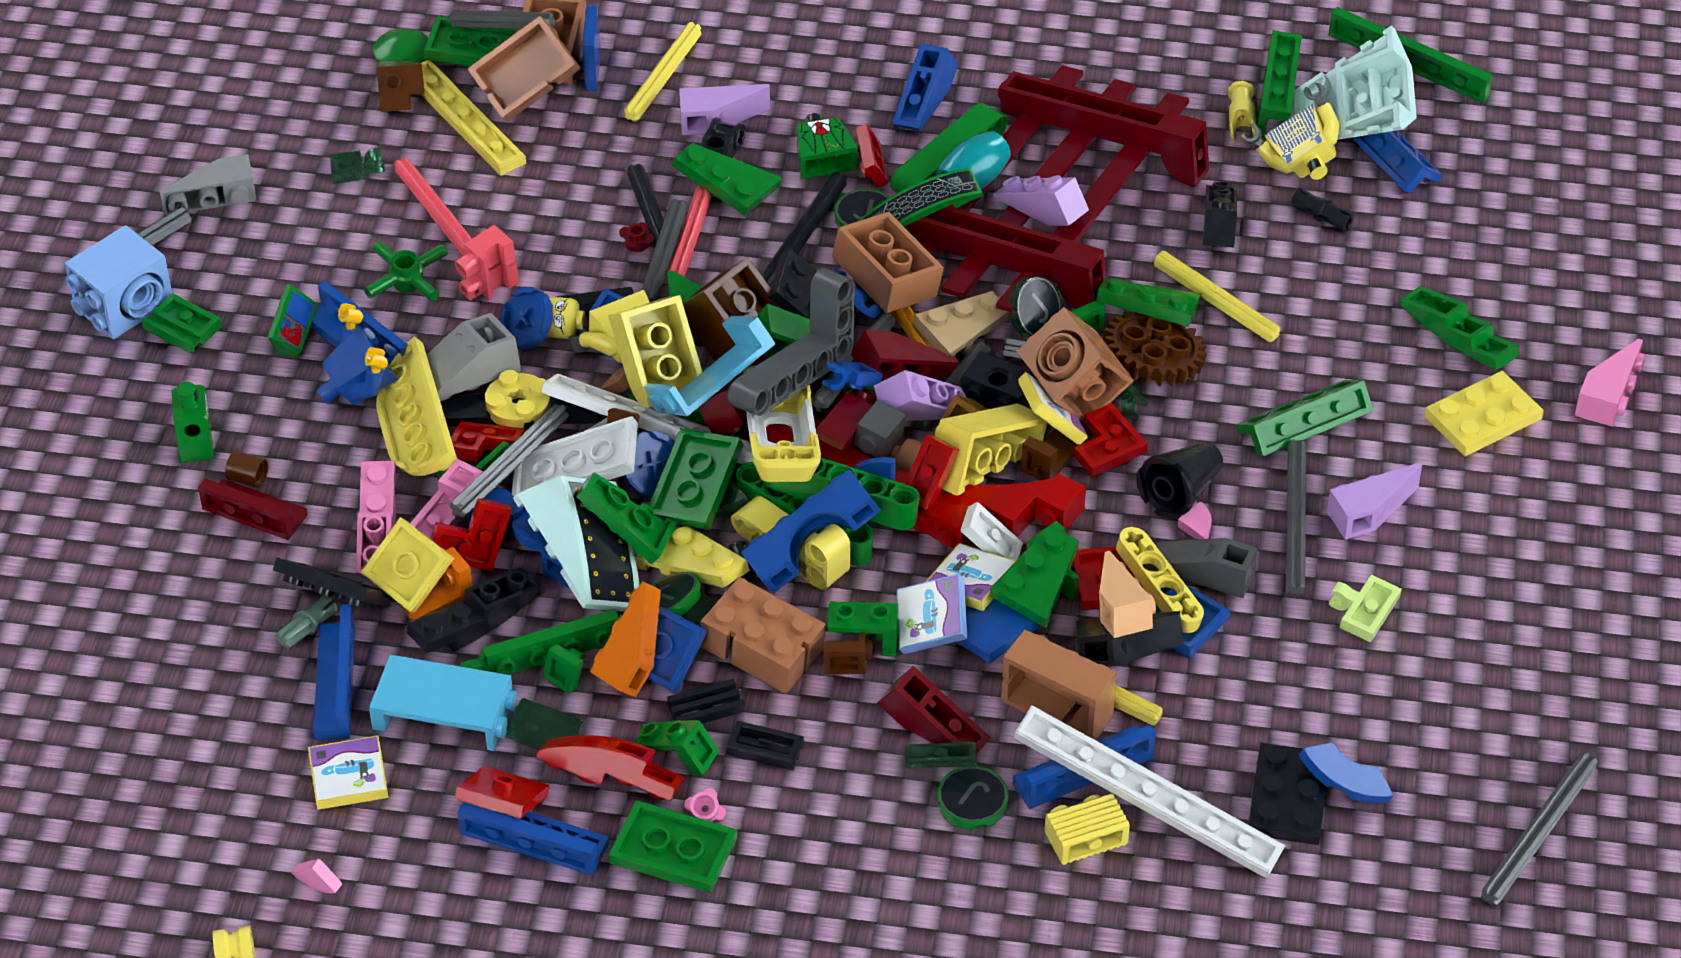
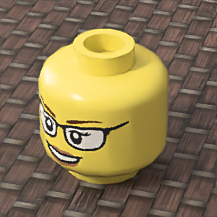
M549 297L553 308V319L546 337L569 340V336L576 335L577 329L581 330L584 328L585 311L579 310V304L575 299Z

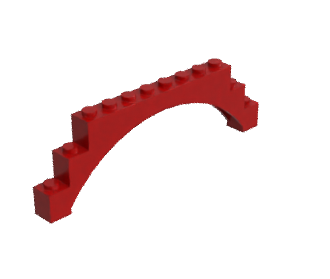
M761 355L749 366L759 365L769 357ZM813 412L815 428H817L822 421ZM746 416L747 438H749L748 422ZM772 424L766 427L767 440L776 444L782 440L794 442L793 431L790 426ZM819 440L821 458L854 467L864 460L871 459V457L852 446L841 451ZM895 468V481L904 484L909 473ZM1057 473L1054 478L1028 483L976 486L968 484L965 486V492L958 496L941 489L932 510H925L918 506L917 522L913 528L953 549L959 543L968 546L972 541L960 530L968 506L978 502L1016 537L1034 519L1046 527L1057 521L1067 529L1085 510L1086 487Z

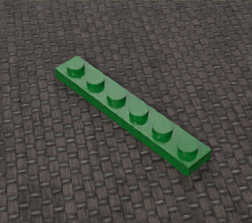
M1336 7L1331 12L1328 35L1360 49V46L1367 41L1375 42L1384 36L1383 31L1387 28ZM1397 33L1412 65L1414 74L1482 104L1489 98L1492 74Z

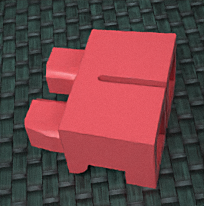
M495 225L464 244L465 255L455 260L456 270L464 278V280L458 283L459 291L470 301L481 294L490 300L493 297L492 290L504 284L510 289L519 284L513 240Z

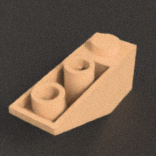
M1106 551L1099 590L1100 622L1114 638L1152 629V614L1156 612L1153 596L1141 587L1136 577L1133 578L1126 570L1123 562H1119L1110 551Z

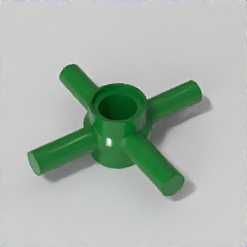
M382 241L375 243L373 251L387 262L390 267L389 274L364 287V292L368 298L371 299L392 286L401 292H412L417 289L430 301H435L439 297V291L428 283L422 275L423 268L448 254L443 244L418 257L415 252L410 250H401L394 253Z

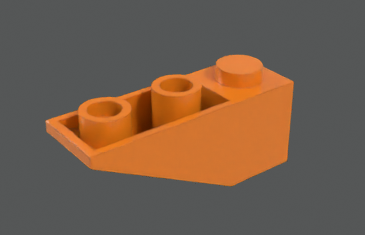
M643 581L632 592L628 607L622 617L614 623L610 638L606 645L597 652L594 658V665L590 670L592 674L617 690L633 697H637L654 668L661 593L660 589Z

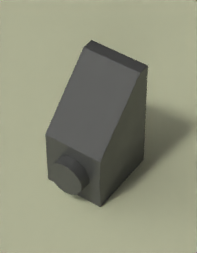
M877 400L858 422L854 446L877 458H890L896 445L901 446L906 414Z

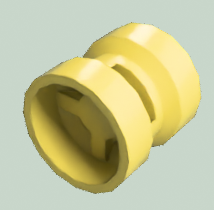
M251 926L239 927L232 934H229L225 929L213 931L215 958H255Z

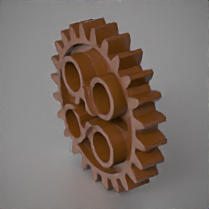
M1124 311L1122 317L1115 315L1113 322H1108L1103 335L1104 342L1125 370L1133 374L1132 379L1137 380L1139 377H1142L1147 385L1151 380H1155L1160 387L1163 381H1167L1170 386H1174L1176 380L1182 384L1186 383L1187 378L1194 380L1196 373H1201L1207 355L1205 353L1206 345L1202 344L1203 337L1195 336V328L1186 329V326L1136 312L1131 315Z

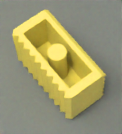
M1113 793L1104 796L1091 795L1082 803L1070 807L1066 805L1057 806L1045 816V833L1063 865H1066L1068 862L1072 863L1074 860L1079 861L1081 858L1085 859L1087 856L1092 857L1094 854L1106 852L1108 849L1119 848L1121 845L1125 846L1128 843L1129 821L1126 819V815L1123 814V810L1120 808V804L1117 803Z

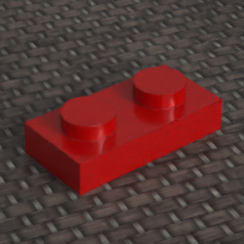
M867 123L857 127L858 141L855 143L857 151L862 158V162L859 163L860 169L865 178H871L879 188L889 183L880 141Z
M926 434L904 483L914 487L919 492V506L925 510L933 509L959 452L958 448L931 434Z

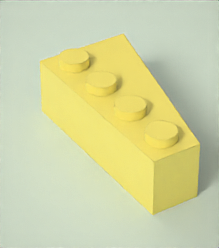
M1018 403L940 419L935 436L959 449L942 489L958 496L965 492L966 485L972 484L976 486L984 481V475L990 471L998 473L1004 469L1008 461L1017 462L1021 460L1023 442L1029 436L1043 442L1047 422L1036 415L1033 410Z

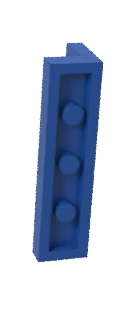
M1398 130L1352 137L1404 191L1410 194L1424 177L1438 183L1443 176Z
M324 281L318 285L321 304L317 305L310 328L337 348L341 340L342 326L346 324L338 318L339 307L343 303L353 304L363 314L361 323L355 326L360 327L378 345L379 349L385 351L384 357L389 365L398 353L401 354V357L405 355L406 347L408 346L406 342L328 282Z
M341 605L340 623L319 624L313 726L315 740L350 739L355 626L351 605Z
M1151 724L1140 729L1135 725L1097 742L1135 763L1141 764L1154 758L1156 731ZM1050 760L1013 775L1012 785L1030 810L1094 782L1058 762Z
M465 802L462 803L457 812L460 834L591 876L610 843L609 836L532 812H528L522 818H516Z

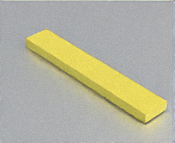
M431 60L422 62L425 92L420 95L500 176L526 164V156Z

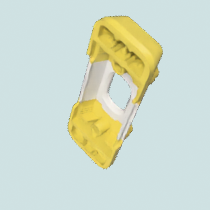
M757 365L747 367L743 370L742 375ZM810 385L762 416L746 412L752 460L761 480L766 482L809 481L816 471L821 460V452L813 416ZM772 424L790 426L793 431L794 442L791 443L786 440L779 441L777 444L769 442L767 440L766 427Z

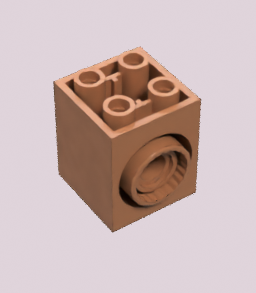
M1065 307L1054 314L1040 330L1029 337L1026 343L1017 350L1052 400L1083 423L1085 414L1110 404L1134 381L1097 331Z

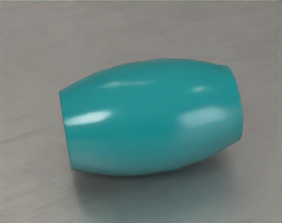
M994 131L975 135L963 141L946 156L936 172V176L959 169L971 168L982 190L995 180L1006 166L1011 156L1010 147L1006 140Z

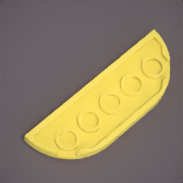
M414 336L407 342L408 346L406 347L405 355L401 356L398 353L389 366L397 379L378 392L376 409L390 459L395 461L396 466L410 475L425 476L439 470H447L457 457L424 345Z

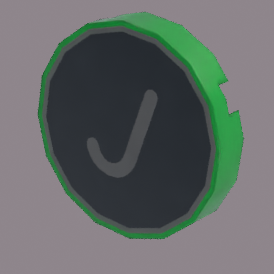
M857 189L847 192L839 198L835 205V223L837 226L842 227L858 222L866 213L890 197L881 191L873 189Z
M692 572L672 574L652 585L661 590L659 605L679 616L684 615L694 607L701 597L700 589H703L698 577Z
M963 766L952 770L941 780L937 789V801L942 816L954 826L963 829L977 830V826L986 825L987 828L995 825L1004 817L1008 807V787L1002 777L992 770L980 766Z

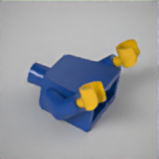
M343 303L339 307L338 318L346 324L342 326L340 343L323 362V367L330 379L321 385L317 392L327 404H330L342 394L352 405H357L367 398L375 397L381 389L394 382L397 377L384 357L385 351L379 349L378 345L360 327L355 326L361 323L363 319L362 312L356 309L353 304Z

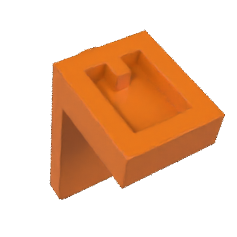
M454 547L445 551L455 559L415 613H411L399 604L412 621L464 600L465 589L473 586L471 567Z

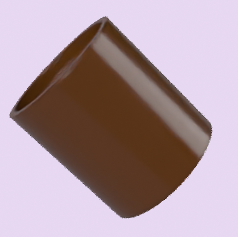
M234 451L227 460L225 477L230 481L260 488L268 474V461L264 458Z

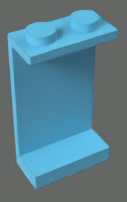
M731 316L722 325L736 345L679 392L673 385L648 383L644 388L650 395L648 397L650 405L659 413L681 416L690 415L776 344L759 318Z
M390 655L369 706L372 730L386 732L392 716L485 732L487 750L494 751L498 739L505 736L508 711L515 709L517 691L512 689L511 675Z

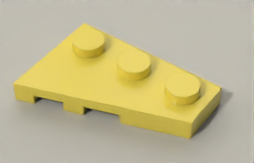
M683 526L672 532L660 558L653 564H650L639 555L635 556L637 569L647 570L650 566L660 568L661 574L668 576L675 572H692L701 583L722 588L750 571L746 559L689 526Z

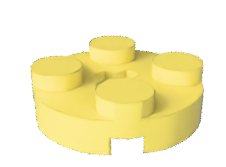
M514 370L501 372L499 379L493 381L485 393L486 410L490 413V418L494 423L507 427L524 428V423L533 420L535 423L551 407L550 396L542 393L543 384L546 380L527 373H517ZM516 398L524 399L519 400L517 403L512 402V400Z

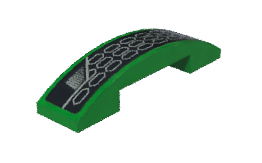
M971 168L959 169L929 178L900 191L874 207L858 221L890 212L905 227L951 204L958 208L983 196V193Z

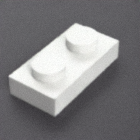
M978 502L968 506L960 531L981 550L1017 561L1023 542Z

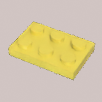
M1502 370L1427 406L1424 417L1465 457L1541 420L1544 410Z

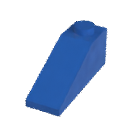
M920 44L892 122L893 126L921 131L950 90L959 65L948 48Z

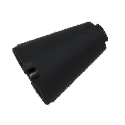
M1203 442L1149 457L1143 462L1142 467L1138 469L1136 474L1137 488L1145 504L1150 502L1156 508L1153 512L1158 516L1167 519L1180 518L1189 512L1222 469V454L1215 445Z

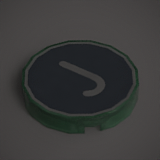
M1041 276L1020 279L1013 287L1009 299V306H1012L1013 314H1010L1011 322L1016 331L1026 339L1040 330L1044 323L1048 322L1062 308L1060 296L1055 285L1046 277Z

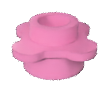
M707 788L703 792H699L685 800V810L690 812L692 817L713 822L715 820L722 821L726 816V810L719 805L717 792L714 789ZM703 806L709 808L707 812L702 811Z

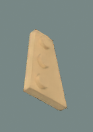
M993 291L917 313L914 316L913 325L936 350L955 357L956 353L964 349L966 351L973 345V341L979 336H986L1007 321L1010 312L996 308L999 297Z

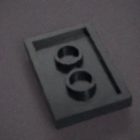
M788 248L780 254L768 298L783 310L810 319V288L817 270L808 264L805 259Z
M277 557L273 567V571L284 574L282 581L311 588L314 592L343 599V602L361 608L365 607L376 610L377 605L389 607L392 597L383 590L304 563Z
M1260 742L1248 825L1273 839L1319 845L1327 786L1320 782L1301 760L1299 754L1303 748Z

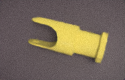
M1236 81L1228 87V97L1231 99V104L1229 105V127L1233 142H1235V131L1238 127H1252L1251 123L1257 126L1256 108L1252 102L1254 87L1246 81ZM1252 127V133L1254 137L1256 135V129Z

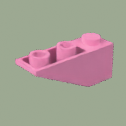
M1637 339L1588 371L1579 393L1575 416L1613 427L1617 415H1624L1629 397H1626L1625 394L1633 393L1637 380V375L1633 374L1634 372H1641L1646 354L1640 353L1643 343L1642 339Z

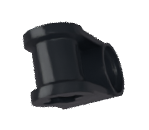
M713 118L709 129L702 137V147L733 158L743 144L746 131L745 125L741 123L733 125L721 122L720 118Z

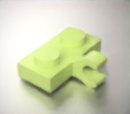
M1370 575L1360 592L1353 590L1345 583L1337 582L1332 590L1334 596L1330 600L1329 605L1341 611L1348 609L1341 620L1340 628L1371 643L1400 598L1402 589L1373 575Z

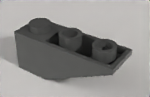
M1228 538L1159 541L1156 546L1181 579L1240 598H1244L1255 574L1258 548ZM1147 564L1148 569L1159 571L1155 565Z

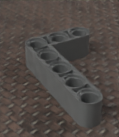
M825 268L819 269L815 273L810 288V332L733 381L727 397L730 405L756 416H762L829 373L831 370L826 368L827 364L845 362L849 358L854 344L855 284L853 279Z

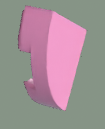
M1199 502L1178 519L1177 527L1194 539H1208L1212 524L1211 514L1208 508L1202 502Z
M320 859L298 863L291 872L301 882L320 892L336 893L342 885L336 875Z

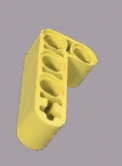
M756 496L731 516V522L737 533L751 542L753 539L766 534L775 527L782 517L789 514L767 499ZM830 524L819 534L814 532L807 538L799 554V577L815 588L824 591L849 571L850 541L843 529L835 524Z

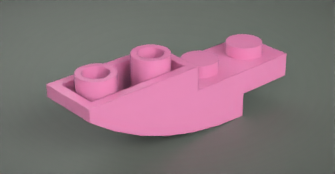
M395 461L361 462L356 576H364L360 573L396 524Z

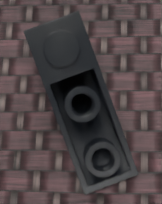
M1214 182L1213 185H1206L1203 245L1234 248L1237 221V187H1231V184L1227 182Z
M1180 611L1152 614V629L1116 638L1104 627L1100 619L1076 621L1078 653L1080 656L1097 664L1111 667L1183 645Z

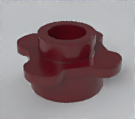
M640 222L629 227H622L619 230V235L625 239V247L629 251L642 252L654 242L653 235L648 231L649 225L647 223Z

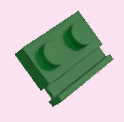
M174 293L152 310V315L149 318L144 317L142 319L143 329L190 354L195 352L194 348L198 344L202 346L222 328L221 318Z

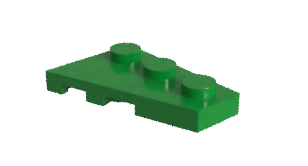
M694 143L674 158L672 165L744 216L780 187L783 179L780 176Z
M1113 278L1103 280L1098 290L1096 301L1189 327L1198 307L1201 293L1130 283Z
M1050 525L991 586L990 597L1047 628L1053 606L1058 601L1064 579L1067 578L1077 554L1079 540Z

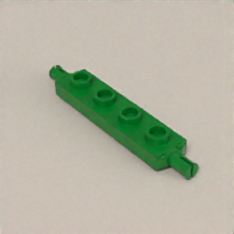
M612 609L482 647L479 657L460 662V667L510 675L520 670L545 664L548 649L557 644L567 651L575 648L580 652L604 647L611 636L614 623L622 615L619 616L617 611Z

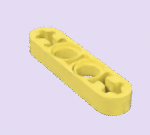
M1135 527L1123 529L1116 544V550L1147 593L1153 596L1156 605L1162 612L1180 611L1182 632L1192 633L1198 630L1204 616L1201 604L1143 530ZM1143 564L1155 565L1159 571H1148L1143 567ZM1161 588H1171L1177 595H1166L1161 591Z

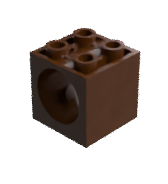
M748 257L717 275L683 302L689 326L713 359L725 354L736 345L722 325L731 316L757 317L766 304L781 308L768 298L771 288Z

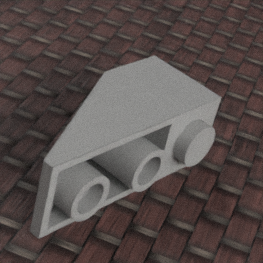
M249 155L217 159L161 189L160 195L164 216L179 207H184L187 211L192 212L257 201Z

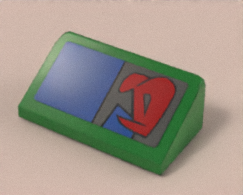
M289 284L284 288L268 339L278 355L298 357L303 349L317 304Z

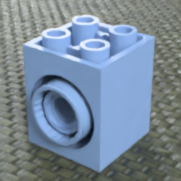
M126 225L65 262L67 272L66 283L71 290V305L74 311L79 316L84 315L91 321L96 330L99 332L103 331L113 340L142 322L144 317H150L152 315L151 311L172 294L165 256Z

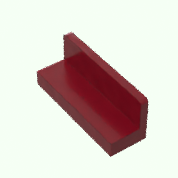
M205 478L198 486L202 510L286 540L292 537L308 515L307 509L302 506L226 479H222L217 483Z

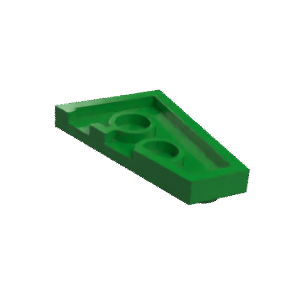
M595 472L585 480L576 496L587 510L595 513L607 524L613 533L618 534L632 547L637 555L646 559L650 564H653L660 558L677 524L676 521L669 517L662 520L653 514L654 508L646 503L639 506L630 501L626 491Z

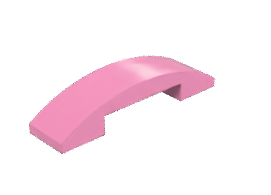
M456 459L438 480V491L410 524L428 538L431 537L435 522L455 526L461 517L452 515L453 510L450 508V503L483 471Z

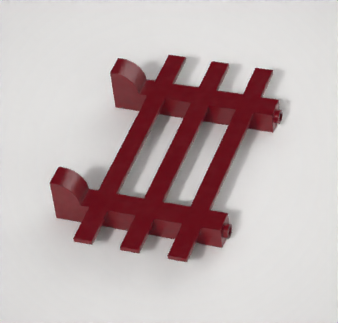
M1062 65L1050 80L1013 71L998 88L1001 112L1018 116L1002 135L1011 151V156L1004 169L1043 123L1071 130V132L1034 175L1041 178H1050L1056 175H1060L1063 178L1096 137L1124 145L1084 194L1083 197L1089 211L1069 226H1058L1054 233L1050 235L1023 227L1030 216L1011 206H1008L998 219L969 212L981 198L979 197L958 208L951 204L904 228L931 255L937 249L966 257L942 285L941 291L943 293L964 298L992 264L1020 272L1019 276L997 301V309L1019 315L1018 299L1022 287L1029 280L1036 277L1058 283L1059 291L1066 302L1074 309H1078L1096 301L1098 290L1103 280L1107 279L1104 250L1078 243V240L1149 152L1160 154L1165 168L1178 181L1196 187L1209 171L1206 121L1180 115L1189 104L1188 97L1167 93L1159 104L1153 108L1127 101L1136 90V84L1114 79L1105 91L1099 94L1074 87L1082 78L1083 70ZM993 180L990 184H988L985 188L981 190L983 194L995 180Z

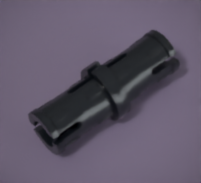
M1299 188L1292 197L1291 205L1309 213L1318 222L1324 221L1343 232H1346L1353 223L1354 214L1332 204V201L1328 198L1317 197L1302 188Z

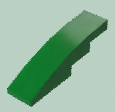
M1419 286L1399 300V304L1404 310L1440 339L1472 359L1495 370H1499L1519 356L1517 344L1495 336L1493 324L1469 315L1468 304L1423 286Z

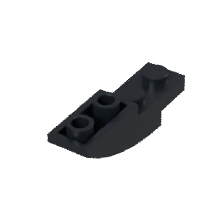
M518 567L465 589L464 600L409 622L407 634L426 653L446 645L454 652L473 643L510 619L540 592V586L521 567Z

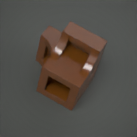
M407 60L377 62L376 70L381 112L411 110L410 95L423 94L425 92L422 62H408Z

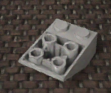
M492 313L461 322L427 354L440 401L446 400L459 392L476 390L483 384L499 379L500 373L505 370L521 372L516 339Z

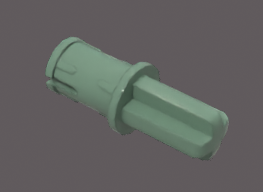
M323 595L308 609L299 610L296 613V618L277 632L276 636L279 644L286 648H291L308 634H315L319 624H322L338 612L336 603L334 602L324 610L323 607L332 599L329 596Z

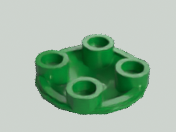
M400 28L391 30L381 35L375 41L373 53L379 62L394 60L424 62L426 61L424 60V48L428 36L415 29Z

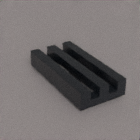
M734 679L667 697V705L674 721L699 720L703 724L745 712V704L743 699H740V692L736 689ZM728 701H733V702H729V703H726V704H722V705L713 707L714 705H718V704L725 703V702H728Z
M737 720L726 746V755L794 771L796 760L800 756V749H803L804 736ZM740 735L757 738L758 740L742 737ZM772 742H773V743L782 744V745H786V746H790V747H792V748H788V747H784V746L772 744Z

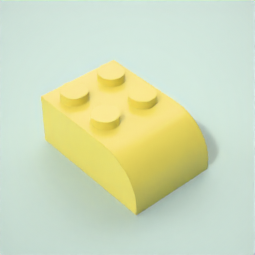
M680 295L666 297L608 315L628 384L634 397L644 408L652 407L648 401L650 395L644 388L648 383L673 385L679 392L702 373Z

